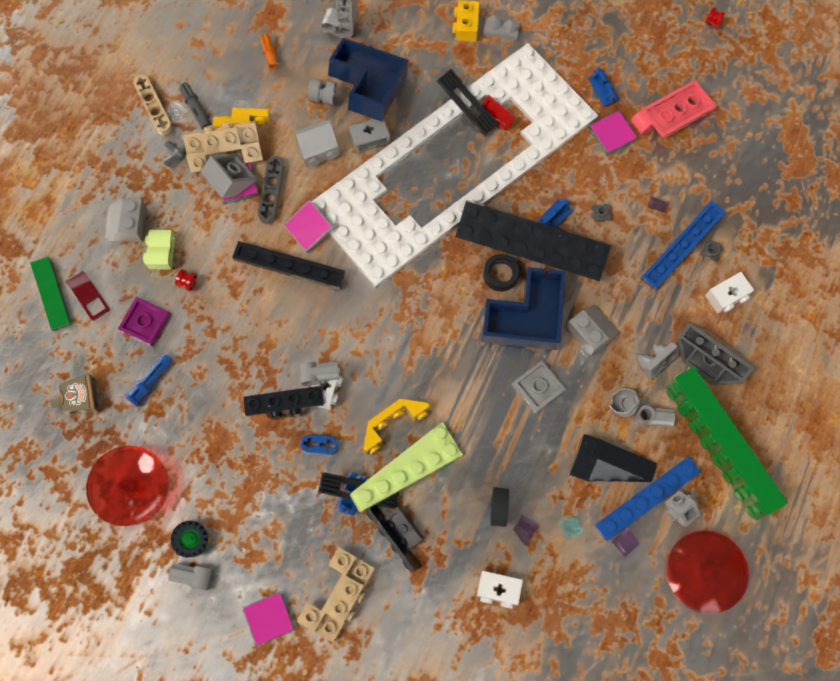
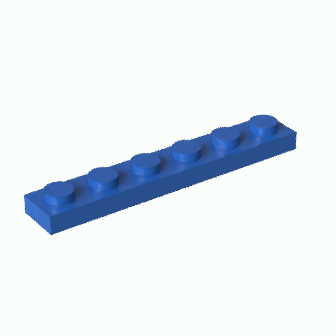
M711 200L645 272L641 280L653 290H656L722 218L726 211Z
M688 456L596 523L594 527L607 542L701 473V471Z

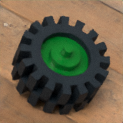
M188 520L181 522L174 528L171 534V546L179 556L185 558L198 556L204 551L208 543L206 529L196 521Z

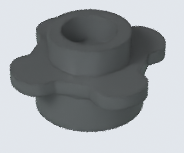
M606 203L603 205L594 204L592 206V211H594L593 220L596 222L609 221L611 219L609 214L610 206Z
M708 240L705 242V248L701 250V255L711 258L712 261H717L719 258L718 254L722 251V246L717 242Z

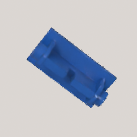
M597 68L594 71L595 74L588 77L601 103L603 106H607L619 101L620 99L604 70Z
M566 198L563 200L558 199L537 221L557 227L573 211L569 207L570 202Z
M349 472V475H346L347 478L364 482L367 477L358 476L354 472ZM347 484L343 486V489H346L348 493H352L358 488ZM339 498L336 505L338 506L337 511H340V513L355 515L357 507L353 500Z

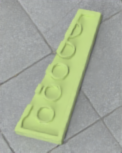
M442 422L354 490L350 497L361 513L457 460L463 454Z

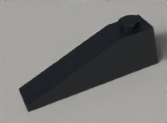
M583 434L580 438L569 475L587 482H651L656 463L604 440Z

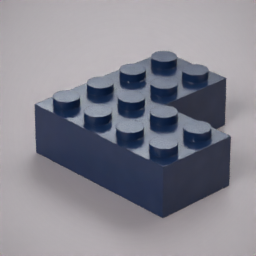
M342 38L337 46V50L335 49L329 59L328 76L354 84L349 93L348 110L382 122L407 77L409 60Z
M528 267L525 275L523 303L486 299L481 342L558 350L561 344L566 271L549 269L546 279H543L545 269Z

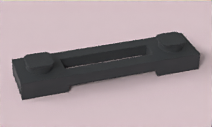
M452 69L437 80V83L483 136L498 124L488 110H485L465 87L462 80ZM458 88L480 113L478 117L454 92L455 89Z
M322 472L318 493L352 500L350 497L351 493L340 491L341 483L359 487L365 482ZM399 492L375 505L390 509L397 508Z

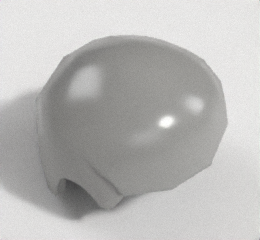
M619 389L611 396L609 407L618 416H633L640 407L639 395L633 389Z

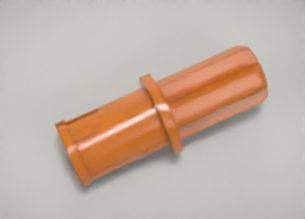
M265 33L260 36L263 46L262 53L265 55L268 68L275 69L279 66L275 53L276 48L273 47L269 34Z

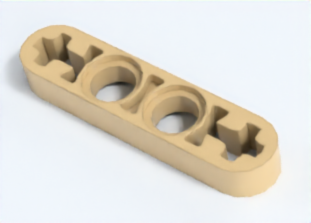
M145 75L136 76L133 84L156 131L162 136L170 134L172 131L171 122L149 78ZM141 82L145 84V90H143L142 86L140 85ZM147 95L154 96L151 101H145V97ZM154 109L161 110L159 115H152ZM159 121H163L164 125L166 126L165 129L161 127Z

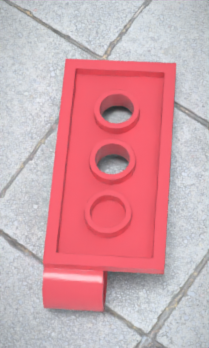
M694 80L644 107L630 122L642 136L655 128L664 138L714 111L717 105L697 81ZM688 100L694 101L695 105L690 104ZM675 107L680 108L682 112H678Z

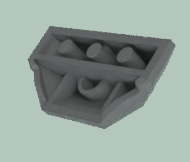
M689 322L678 336L683 363L690 368L694 366L700 375L714 385L741 384L755 369L739 351L708 329L695 323Z

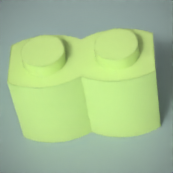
M149 230L148 235L145 237L147 251L143 254L144 264L149 269L171 270L173 266L175 234L172 230Z

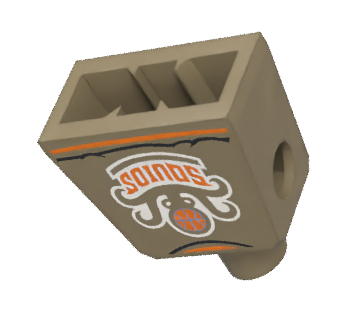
M90 373L61 383L59 385L60 395L50 397L51 407L62 406L63 412L67 415L100 413L96 382Z

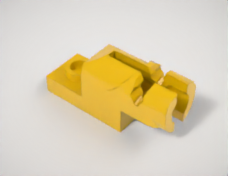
M232 108L231 117L230 115L214 116L213 125L216 128L222 127V124L227 122L239 124L255 120L256 124L270 123V114L268 109Z

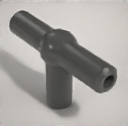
M166 141L165 147L173 152V154L164 161V164L169 167L177 159L182 158L186 153L185 144L178 148L171 141Z

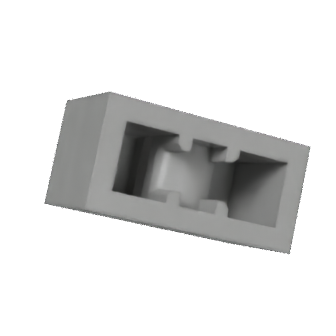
M372 118L367 122L355 123L349 127V136L356 154L390 144V134L384 119L381 122Z

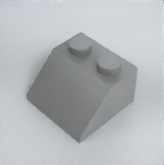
M329 120L295 132L298 150L306 167L316 166L322 161L332 160L340 155Z
M237 153L211 155L201 170L206 180L222 198L236 196L258 180Z
M122 198L109 205L105 241H143L147 208L141 199Z
M595 305L581 311L566 326V329L590 357L619 334L618 330Z

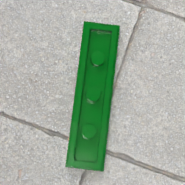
M47 256L31 262L30 264L51 330L55 331L71 325L51 259Z

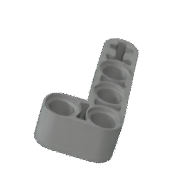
M336 0L337 9H327L321 26L328 32L352 37L358 22V1Z

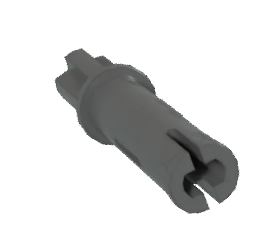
M187 82L181 83L179 89L185 98L184 102L189 105L200 127L204 130V127L210 126L212 123L200 105L198 96L193 93Z

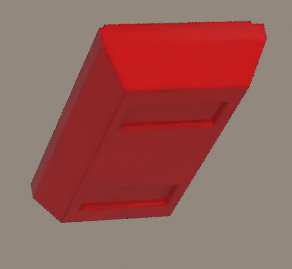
M490 95L486 97L482 104L484 109H487L498 122L497 125L504 131L508 129L516 117Z

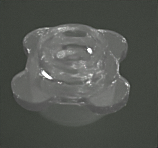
M175 101L171 107L166 109V112L171 114L175 121H178L185 117L188 109L183 107L180 101Z

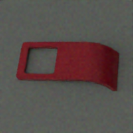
M83 270L65 280L92 321L110 311ZM99 298L105 309L92 316L86 305Z

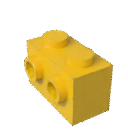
M459 0L458 7H454V18H457V23L453 22L452 33H456V41L476 42L479 2Z

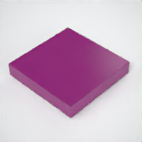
M136 297L120 323L118 330L153 346L171 313Z

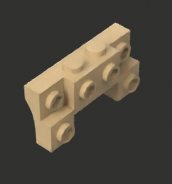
M256 120L239 124L227 122L223 123L222 127L216 128L214 125L204 127V130L183 133L182 135L190 173L201 171L208 161L207 155L242 149L244 163L263 160Z
M339 547L328 566L342 575L322 611L307 603L297 619L298 623L333 643L346 620L350 622L356 611L353 608L356 602L361 603L366 594L363 590L375 570L374 567Z

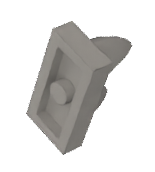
M495 15L485 17L483 36L517 41L520 22L512 19H498Z
M671 342L669 345L654 344L656 357L646 354L637 355L639 364L645 370L646 377L651 381L679 357L678 346Z

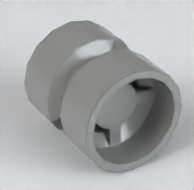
M311 78L308 87V101L314 103L322 101L323 104L334 105L337 94V82L326 80L323 83L320 79Z

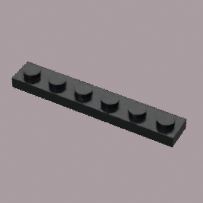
M238 241L232 256L234 261L340 290L345 276V270Z

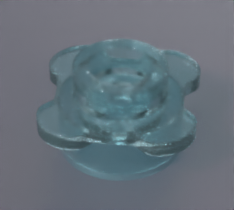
M575 516L567 520L562 519L559 522V526L563 531L562 536L565 539H569L573 535L579 536L582 532L579 528L578 519Z

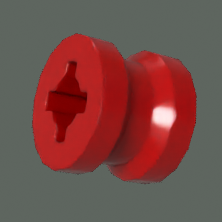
M713 7L705 24H711L717 29L726 13L723 11L718 12Z
M181 269L176 276L175 286L179 288L184 287L189 292L192 291L197 281V274L187 273L186 270Z

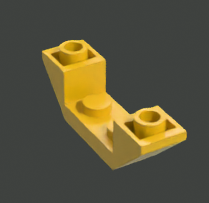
M399 399L373 417L367 424L363 447L364 453L366 455L369 453L373 455L381 449L382 440L375 432L376 429L380 431L388 425L387 422L390 419L399 418L404 413V409L413 421L417 419L422 420L429 414L430 405L426 402Z

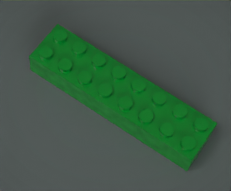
M693 366L675 377L665 387L668 397L675 401L678 406V412L683 417L685 416L691 431L700 438L701 446L708 450L714 465L719 466L723 472L724 480L731 484L737 499L744 503L747 514L756 521L769 516L788 504L696 368Z

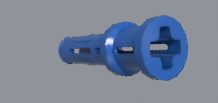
M163 353L140 381H136L134 383L135 386L130 392L123 396L137 407L139 405L138 402L145 394L150 392L149 388L169 364L173 362V359Z

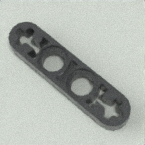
M278 156L270 157L267 161L258 216L260 221L266 225L275 221L284 172L283 161ZM278 163V166H276V173H274L272 165ZM275 178L278 182L276 185L271 186L268 184V180ZM267 195L275 196L272 202L265 201ZM266 207H268L270 215L267 218H264V215H266L267 212Z

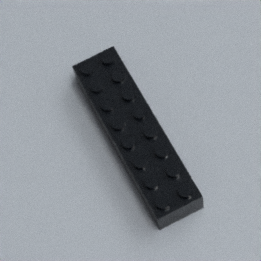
M470 200L465 202L455 237L596 281L601 280L612 246L611 243Z

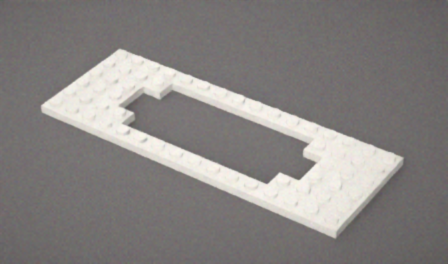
M528 43L468 86L467 89L478 102H481L488 95L502 106L511 100L532 122L520 134L531 146L421 228L410 215L395 226L374 202L387 192L386 187L378 180V177L464 114L452 99L312 201L334 226L329 232L330 236L375 288L457 227L466 200L483 205L487 204L597 120L598 115ZM462 92L457 95L469 109L474 107Z

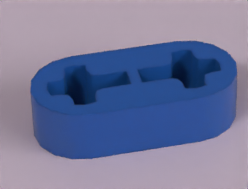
M306 435L300 442L302 450L307 454L331 456L338 450L336 439L330 436ZM312 440V443L318 444V446H311V449H308L304 444ZM331 441L334 448H331L330 451H327L326 447H321V445H327Z

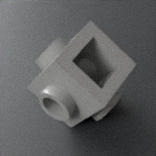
M678 491L665 502L668 510L667 515L673 521L677 520L685 527L701 515L693 497L689 494L685 495L681 491Z

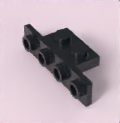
M321 386L243 397L246 416L266 414L271 420H279L286 415L299 417L302 416V413H307L306 408L324 405Z
M377 505L366 509L367 516L379 527L380 534L390 542L392 550L403 560V565L412 573L422 567L410 550L422 541L424 537L402 507L398 506L386 517Z

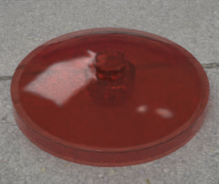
M121 446L102 455L91 468L86 483L87 500L93 512L103 521L119 527L137 526L150 520L164 505L169 490V477L162 461L151 451L138 446Z
M713 531L690 533L673 545L666 560V579L671 592L680 603L695 612L703 614L724 612L735 606L747 589L749 580L747 561L740 548L731 539Z

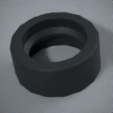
M497 254L487 260L484 266L483 278L489 288L504 292L515 286L520 269L513 257L506 254ZM499 263L508 265L512 270L511 279L504 283L493 280L490 274L492 266Z
M493 487L490 525L506 527L509 509V488Z

